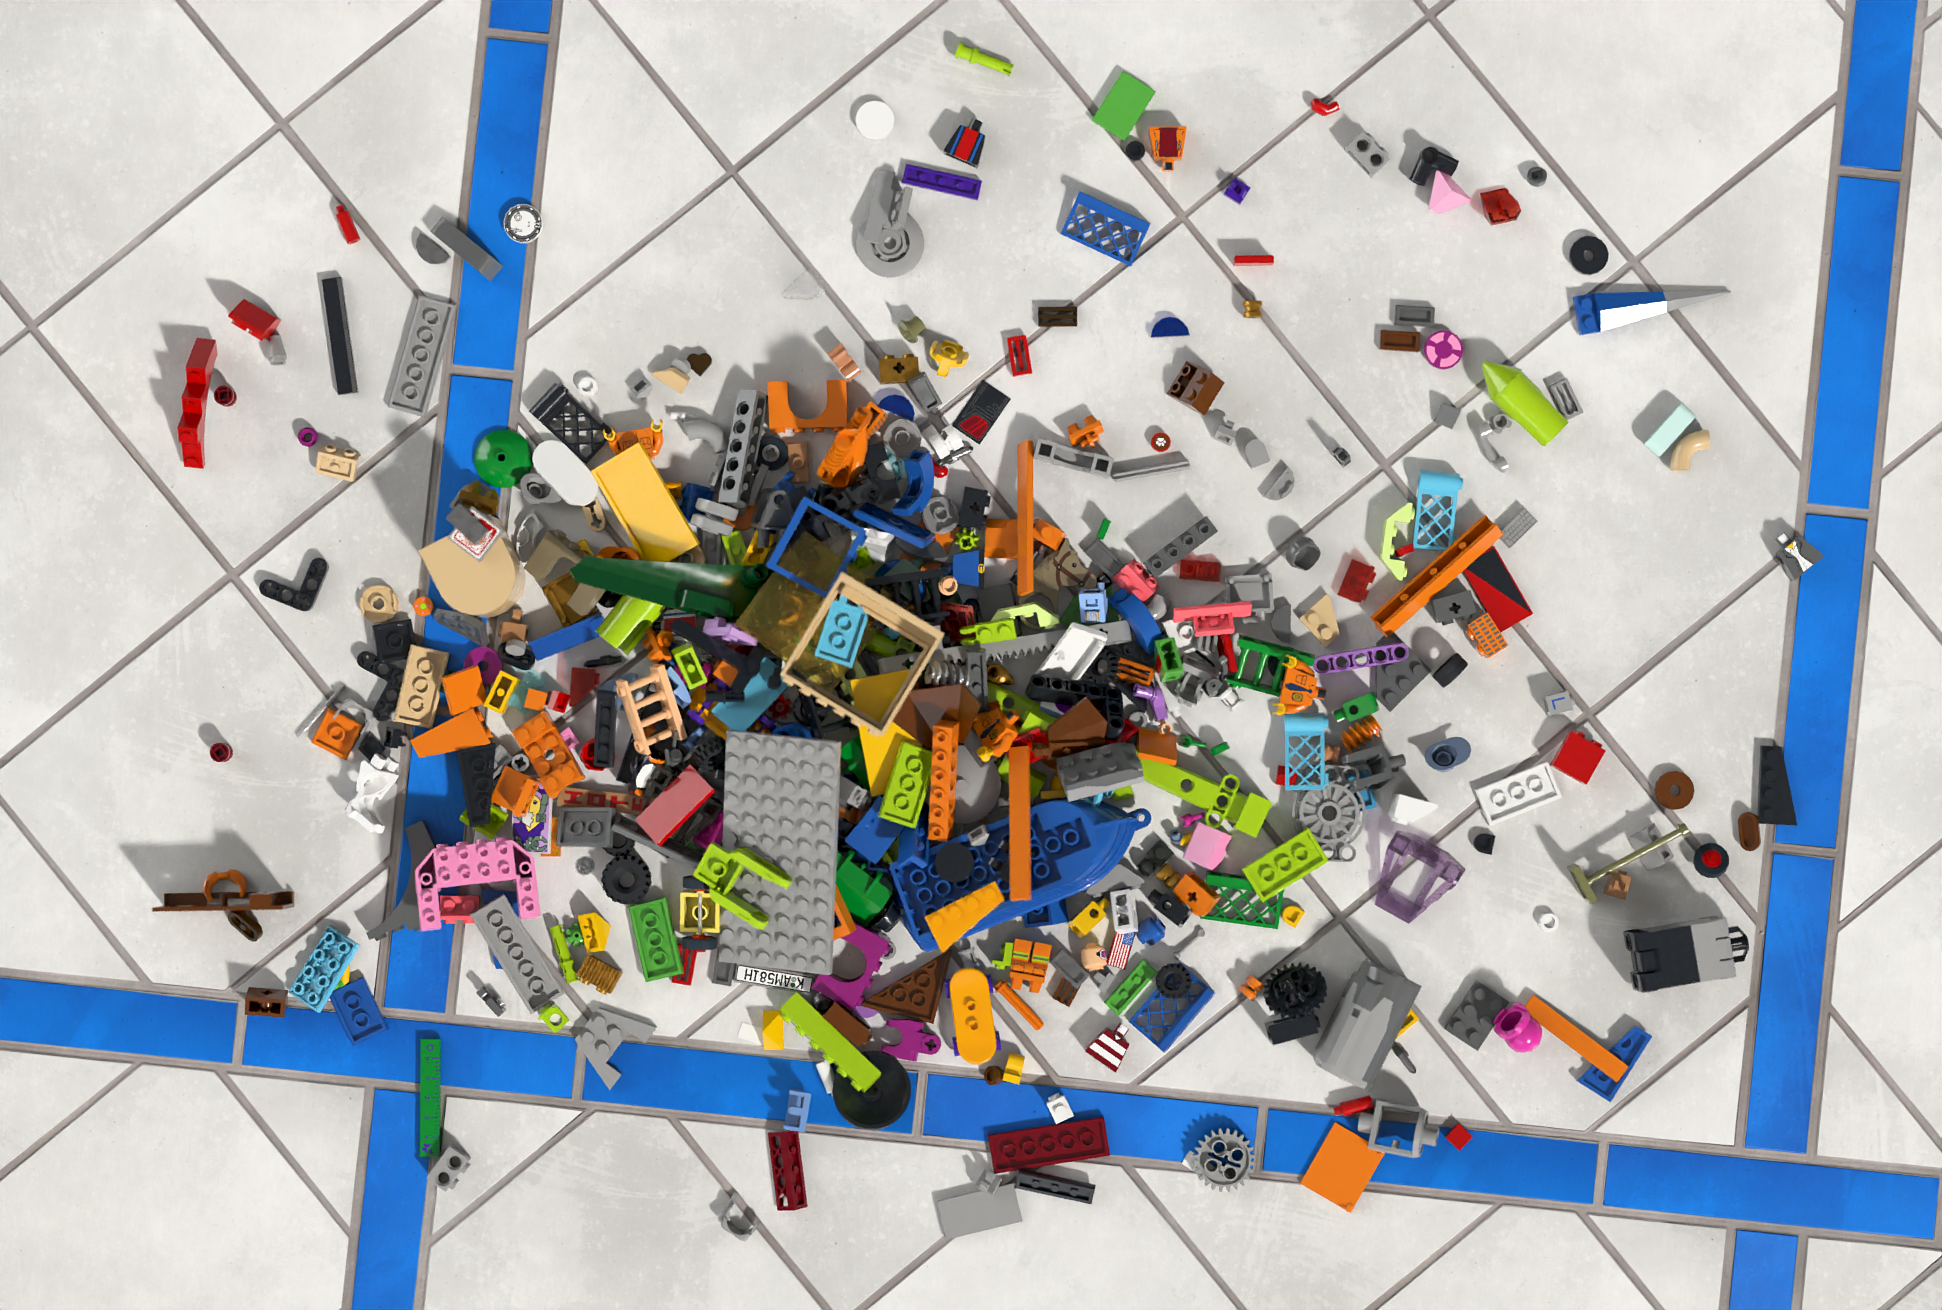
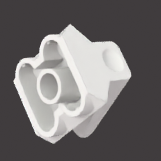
M859 520L855 523V525L866 530L865 535L868 536L863 546L859 545L855 551L858 553L857 556L885 564L892 559L893 550L890 542L895 538L894 535L865 521ZM853 530L851 531V545L858 534Z

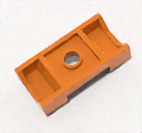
M542 711L512 731L519 746L524 749L539 775L540 782L550 798L555 799L561 790L574 782L586 778L548 712ZM553 750L554 758L548 761L546 753Z

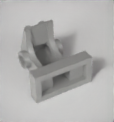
M1184 654L1181 662L1186 672L1182 680L1176 682L1173 691L1176 692L1175 696L1179 698V703L1191 708L1192 705L1196 706L1197 702L1200 701L1203 694L1201 688L1204 682L1212 677L1219 679L1220 669ZM1191 675L1199 677L1196 686L1187 683Z

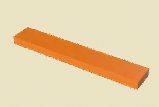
M1532 995L1525 1004L1530 1016L1535 1018L1541 1026L1614 1081L1618 1082L1629 1066L1536 996Z

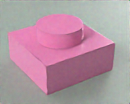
M571 727L560 733L570 751L581 744Z

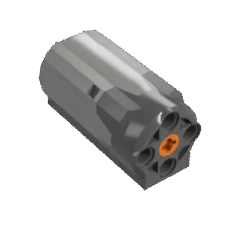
M1366 958L1362 961L1358 971L1352 974L1313 1052L1315 1064L1325 1071L1370 1092L1422 986Z

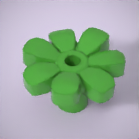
M573 923L572 929L568 928L566 930V934L570 935L566 940L568 943L574 942L573 946L578 948L580 943L583 945L585 943L581 928L578 923Z

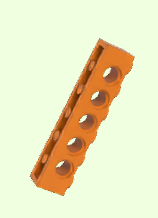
M939 720L933 726L928 839L947 842L954 835L959 722Z

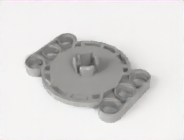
M1308 765L1302 770L1304 778L1306 777V770L1310 768ZM1325 765V772L1327 769L1332 768L1336 771V777L1333 780H1329V786H1325V790H1305L1307 793L1303 796L1301 802L1297 800L1304 790H1299L1292 805V822L1297 833H1300L1296 822H1300L1303 830L1309 828L1322 850L1325 847L1332 848L1333 855L1328 858L1329 861L1351 862L1356 857V850L1350 843L1359 836L1366 819V807L1360 792H1352L1347 789L1353 781L1359 779V771L1352 766ZM1348 769H1352L1356 773L1355 778L1351 781L1345 778V772ZM1317 774L1315 778L1307 780L1312 785H1321L1320 777ZM1354 793L1358 795L1361 804H1358L1357 799L1353 795ZM1296 805L1299 806V818H1295ZM1326 806H1332L1336 811L1334 818L1329 821L1322 817V810ZM1360 808H1362L1363 812L1362 821H1359ZM1357 825H1360L1357 833L1354 836H1352V833L1356 829ZM1347 847L1353 853L1349 859L1343 858L1341 854L1342 850Z

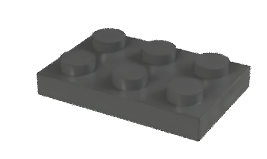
M559 807L556 846L613 848L614 831L611 829L615 822V808Z
M1475 980L1444 1029L1478 1051L1495 1024L1493 1022L1497 1014L1507 1007L1509 1001Z

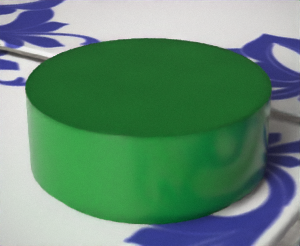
M1223 742L1212 747L1210 752L1212 756H1215L1230 749L1228 742Z

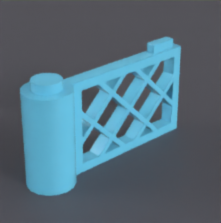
M1420 470L1413 534L1414 548L1445 551L1457 540V536H1453L1457 494L1458 490H1462L1463 478H1460V474ZM1422 494H1429L1435 500L1427 508L1421 502ZM1434 495H1440V497L1436 499ZM1444 496L1452 497V505L1445 510L1439 501ZM1437 503L1444 512L1434 518L1428 510ZM1427 512L1433 521L1423 527L1419 522L1420 516ZM1446 514L1450 519V524L1443 529L1437 520ZM1435 522L1441 529V532L1432 538L1426 529ZM1423 531L1431 539L1425 545L1417 544L1418 536ZM1443 533L1448 538L1447 547L1439 546L1435 541Z
M1324 712L1285 714V790H1325V786H1329V774L1325 773V728H1329L1328 716H1325ZM1312 736H1320V744L1314 749L1307 741ZM1289 737H1299L1303 742L1294 749L1289 744ZM1304 744L1312 750L1305 759L1297 752ZM1314 753L1320 757V763L1315 768L1307 761ZM1294 754L1303 760L1296 768L1289 763V759ZM1304 763L1312 769L1305 778L1297 771ZM1294 773L1303 779L1298 785H1290V777ZM1316 773L1320 777L1321 785H1312L1307 780Z

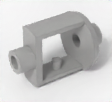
M1377 1099L1374 1114L1361 1112L1359 1117L1358 1131L1370 1134L1369 1150L1409 1158H1420L1424 1144L1436 1147L1439 1136V1127L1428 1125L1429 1113L1421 1107ZM1384 1107L1419 1114L1412 1151L1399 1149L1400 1141L1392 1140L1391 1147L1377 1145Z

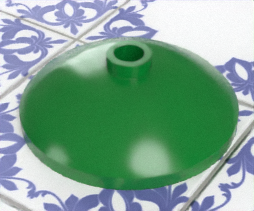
M497 430L489 433L479 442L475 451L474 462L478 474L485 482L498 488H510L520 484L522 477L530 473L533 465V453L529 443L520 434L510 430ZM501 454L505 455L504 461H499L498 459Z

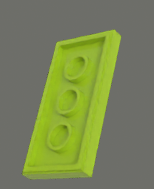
M901 741L877 817L910 828H916L931 780L932 751Z
M1306 828L1242 868V871L1263 903L1329 860L1310 829Z

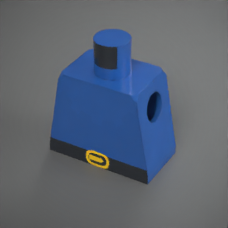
M984 550L953 555V563H941L944 575H953L957 584L984 588Z

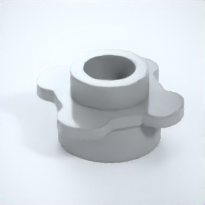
M1502 410L1496 416L1489 418V423L1494 426V431L1498 434L1502 433V430L1506 427L1510 428L1512 425V421L1508 419Z

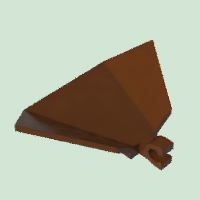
M963 683L927 686L924 689L911 690L892 722L926 748H930L933 745V726L939 720L959 722L958 742L965 743L981 703Z
M1085 697L1047 727V745L1032 742L1031 751H1034V756H1044L1041 760L1042 763L1058 773L1056 758L1105 746L1106 741L1104 738L1107 721L1090 700Z

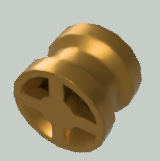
M1244 301L1243 307H1245V312L1243 313V318L1263 317V313L1260 310L1262 301Z

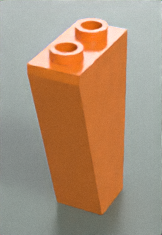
M472 708L410 741L418 757L423 758L492 744L494 736L489 727L485 728L482 722L485 719L481 711Z

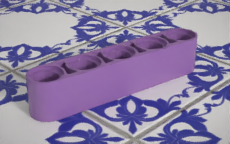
M1397 642L1325 654L1315 659L1313 668L1319 674H1328L1400 662L1408 657L1409 649L1405 643ZM1397 647H1403L1406 653L1404 656L1398 657L1395 655L1394 650ZM1383 650L1386 653V658L1378 660L1375 657V652ZM1357 654H1365L1367 660L1364 663H1358L1355 659ZM1343 656L1347 659V664L1339 666L1336 663V659ZM1325 660L1328 663V667L1321 670L1317 667V662Z

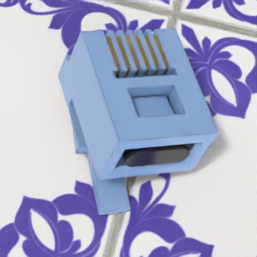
M1105 582L1097 583V589H1081L1079 593L1081 623L1106 622L1108 620V598H1106Z

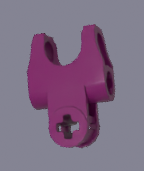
M888 1018L886 1025L899 1029L902 1034V1040L897 1045L882 1044L881 1051L899 1059L917 1061L918 1053L936 1054L941 1047V1040L935 1034L923 1032L924 1022L912 1019ZM930 1039H933L934 1044H937L932 1049H929V1045L926 1044Z

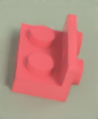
M480 895L440 896V918L444 920V924H454L456 920H463L465 924L474 923L470 914L480 908Z

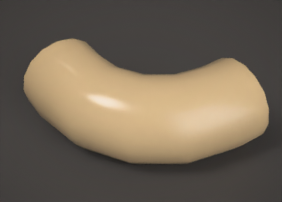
M1708 430L1689 433L1678 441L1672 451L1671 471L1690 470V458L1696 451L1709 449L1710 435Z

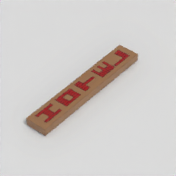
M566 787L558 794L557 806L615 808L617 813L640 815L657 797Z

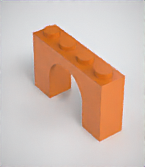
M827 380L826 408L821 415L809 420L801 419L792 413L789 406L788 381L768 382L769 429L774 430V433H785V430H793V433H804L805 429H812L816 433L824 432V429L840 432L848 424L846 380Z

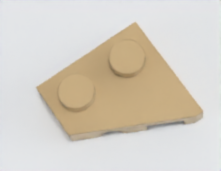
M1328 593L1299 618L1324 648L1340 635Z

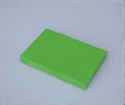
M1122 71L1093 117L1092 122L1125 142L1156 91Z

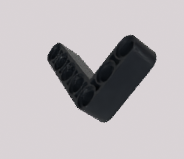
M1034 674L1031 676L1025 689L1026 696L1032 700L1074 706L1087 697L1095 708L1100 710L1101 715L1107 721L1105 739L1108 741L1118 740L1125 726L1122 692L1115 686Z

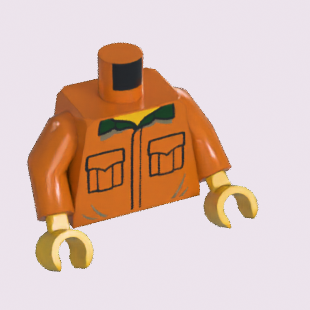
M652 419L651 427L616 433V436L614 427L611 426L612 433L607 434L605 429H603V434L616 456L641 442L650 459L655 460V456L659 454L664 442L663 420L660 419V425H655L654 419Z

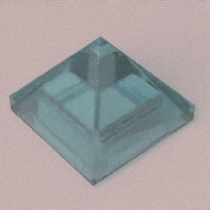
M900 459L893 462L892 467L896 482L907 478L908 473L904 461Z

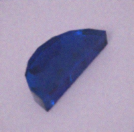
M1174 317L1161 319L1155 324L1151 332V338L1190 336L1188 327L1178 318Z
M890 395L882 399L878 404V407L885 411L909 419L912 422L914 421L913 405L903 396Z

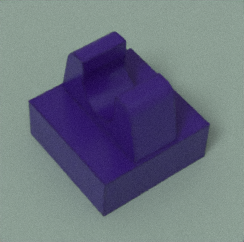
M1234 177L1223 195L1240 205L1249 192L1250 187Z

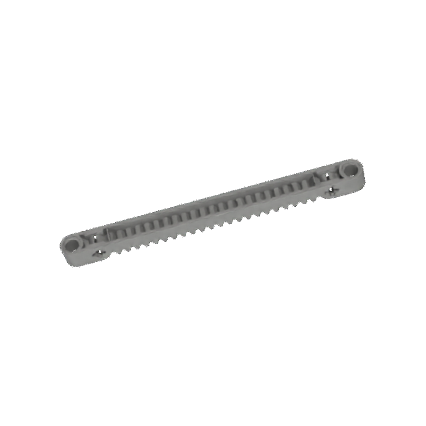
M1127 621L1087 626L1107 633L1105 646L1132 640ZM1068 629L1021 636L1011 640L938 649L933 652L923 672L926 671V667L932 660L943 661L946 664L952 662L953 665H957V662L960 661L961 665L964 666L966 649L986 648V662L988 657L995 661L996 655L1002 660L1004 654L1011 658L1012 653L1018 657L1019 652L1026 656L1028 650L1031 655H1034L1035 649H1037L1039 654L1042 653L1043 648H1045L1046 652H1049L1050 647L1054 649ZM921 652L877 660L879 674L905 670L907 667L903 666L906 661L913 664L911 666L912 669Z

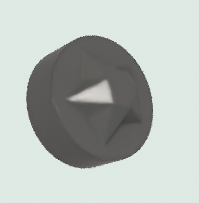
M1532 167L1527 174L1528 183L1535 187L1545 184L1547 179L1545 169L1542 167Z

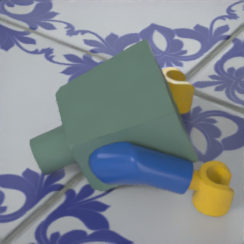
M914 557L911 562L906 558H903L901 561L895 559L886 564L884 563L875 572V575L869 578L920 572L925 562L917 557ZM926 580L920 581L921 584L919 585L921 603L926 596ZM901 583V599L909 605L906 611L911 608L914 609L911 586H909V583ZM889 585L884 586L892 592V588Z

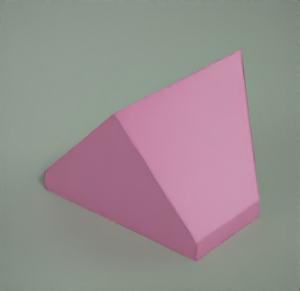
M1436 171L1429 204L1430 210L1442 214L1472 201L1449 175Z

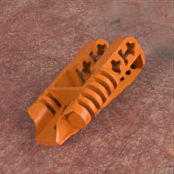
M857 407L851 420L837 434L817 470L818 477L834 488L846 489L852 486L861 474L868 449L867 426L872 419V412L868 408Z

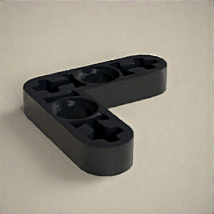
M323 558L312 560L299 591L274 580L266 579L260 583V593L300 611H310L315 605L328 573L329 563ZM322 561V566H324V569L319 570L317 574L320 575L321 578L319 579L315 576H310L311 572L316 574L317 568L315 567V564H319ZM310 579H314L317 582L315 590H309L307 587V582ZM271 583L272 588L277 590L279 586H281V588L279 589L278 593L269 591L267 594V590L264 588V586L269 585ZM285 590H289L292 593V598L289 601L282 599V593ZM298 593L299 596L297 598L305 600L307 597V602L310 603L309 606L302 608L303 604L295 601L296 594Z
M363 651L357 657L358 665L388 682L373 709V716L376 720L387 721L397 706L400 690L396 687H391V684L396 685L398 682L396 675L404 674L405 670L392 663H385L388 665L389 671L387 674L382 675L378 671L381 665L378 662L375 664L374 670L371 669L373 665L369 663L363 664V656L367 657L369 655V660L376 662V659H378L377 655L372 652ZM389 690H394L397 693L394 701H389L386 697ZM384 700L386 703L392 704V707L387 706L385 709L387 716L380 718L378 709L384 708L385 704H382Z

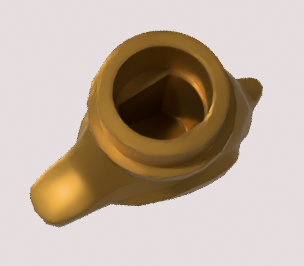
M986 664L987 679L997 685L1015 684L1012 675L1009 674L1005 667L998 664Z

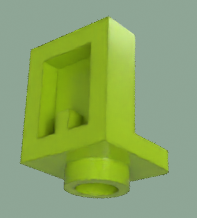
M1006 941L1005 945H1001L1000 957L1004 958L1003 960L992 959L991 964H995L994 968L1006 969V966H1011L1014 942Z

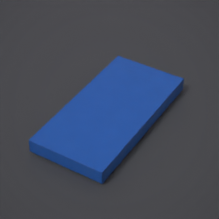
M869 502L855 509L853 513L854 517L922 549L933 542L936 536L934 533Z

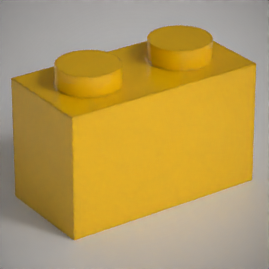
M500 670L483 706L499 714H505L521 679Z

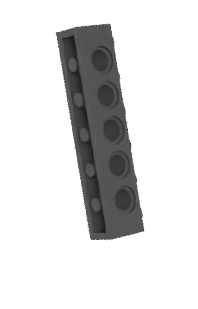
M738 390L718 503L731 508H748L768 401V395L759 390Z

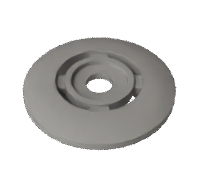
M907 214L905 225L898 231L887 228L882 229L878 244L867 242L864 238L867 219L861 225L856 240L857 252L862 263L871 272L882 277H899L910 272L919 263L924 251V236L919 224L910 215ZM891 237L896 240V246L893 249L885 247L884 242L887 238ZM902 253L906 254L898 261L888 262L889 259L897 258Z

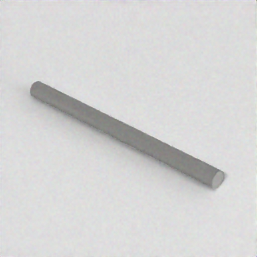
M343 685L335 691L296 735L299 739L345 689Z

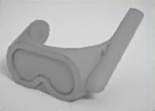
M347 698L336 711L333 719L343 709L354 708L359 710L365 718V727L362 729L361 736L356 743L361 745L376 718L373 716L372 711Z
M734 1192L718 1217V1221L725 1231L733 1234L741 1241H746L761 1221L759 1220L753 1228L748 1230L739 1229L734 1226L730 1220V1210L733 1208L734 1202L739 1195Z

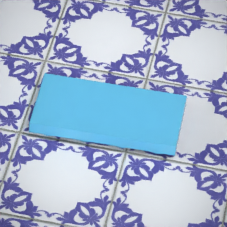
M763 658L758 675L749 681L743 691L745 693L744 702H725V704L719 702L711 710V713L731 730L747 732L790 685L782 681L778 689H770L767 686V680L773 675L774 668L778 666L769 658Z
M328 925L289 993L314 1011L320 1013L361 945L333 926Z

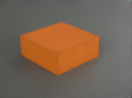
M529 688L524 707L541 712L544 711L548 693Z

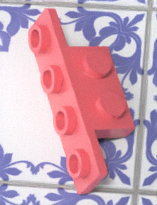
M1239 601L1236 603H1219L1191 607L1182 606L1173 609V622L1193 621L1195 637L1232 634L1235 630L1233 618L1251 616L1252 604L1251 601Z

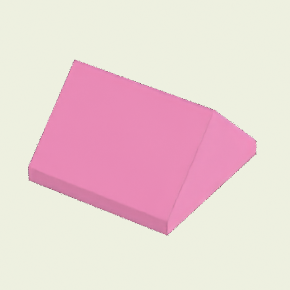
M1197 822L1182 858L1218 872L1232 836Z

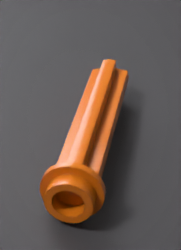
M1001 979L994 986L995 992H999L1035 1030L1041 1029L1044 1025L1043 1021L1006 985L1007 981Z

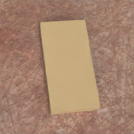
M410 645L393 721L429 729L433 728L443 685L441 677L445 676L450 653Z

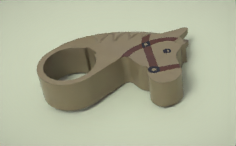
M1068 538L1064 541L1061 549L1048 555L1033 571V592L1020 596L1019 605L1024 604L1035 593L1036 595L1044 594V597L1048 598L1052 603L1053 613L1057 615L1060 586H1078L1080 590L1095 588L1097 584L1095 575L1080 564L1077 556L1078 552L1070 549ZM1019 615L1022 623L1028 628L1034 630L1045 629V626L1033 625L1023 618L1022 615Z

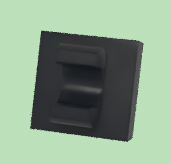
M387 727L384 746L397 749L398 746L404 747L406 744L401 743L399 739L402 735L407 736V733L402 732L401 729Z

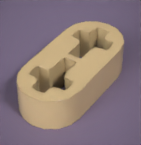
M595 498L593 502H596L593 506L595 512L592 513L591 509L586 507V505L582 506L589 528L600 532L606 527V519L599 500ZM593 515H596L598 520H602L599 528L592 526V523L595 522Z

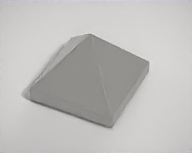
M642 377L630 390L640 399L649 396L653 385L645 377Z
M981 825L968 833L967 836L971 845L976 846L985 845L989 834L985 825Z

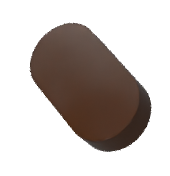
M1745 812L1738 818L1740 844L1744 850L1754 851L1761 844L1759 819L1754 813Z

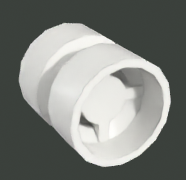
M951 424L942 429L941 434L935 433L928 438L940 460L948 456L950 450L956 451L964 446Z

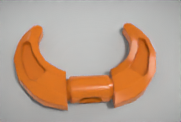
M233 869L222 873L215 871L207 876L203 884L204 895L209 902H213L212 888L218 881L230 879L239 886L240 897L242 898L247 890L245 877L239 871Z

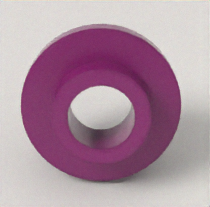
M305 427L300 430L298 440L303 446L311 447L316 444L318 434L313 428ZM307 434H311L312 436L311 440L309 441L305 439V436Z

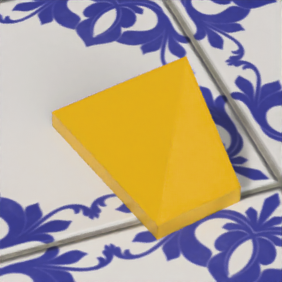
M755 530L742 564L754 566L758 563L763 564L769 548L757 547L758 530ZM770 533L769 546H771L775 537L773 533Z
M596 912L577 915L587 953L605 950L611 925Z
M763 1010L762 1034L764 1050L784 1049L783 1019L780 1017L782 1014L780 1010Z

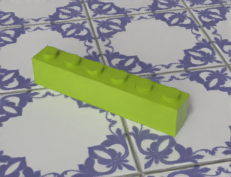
M798 992L780 1008L782 1013L780 1017L788 1024L791 1022L795 1026L794 1030L801 1037L806 1036L810 1040L808 1042L809 1045L816 1051L819 1049L824 1054L822 1057L829 1064L833 1062L838 1067L836 1069L837 1072L844 1078L847 1076L852 1081L850 1084L857 1091L862 1090L865 1093L881 1076V1072Z

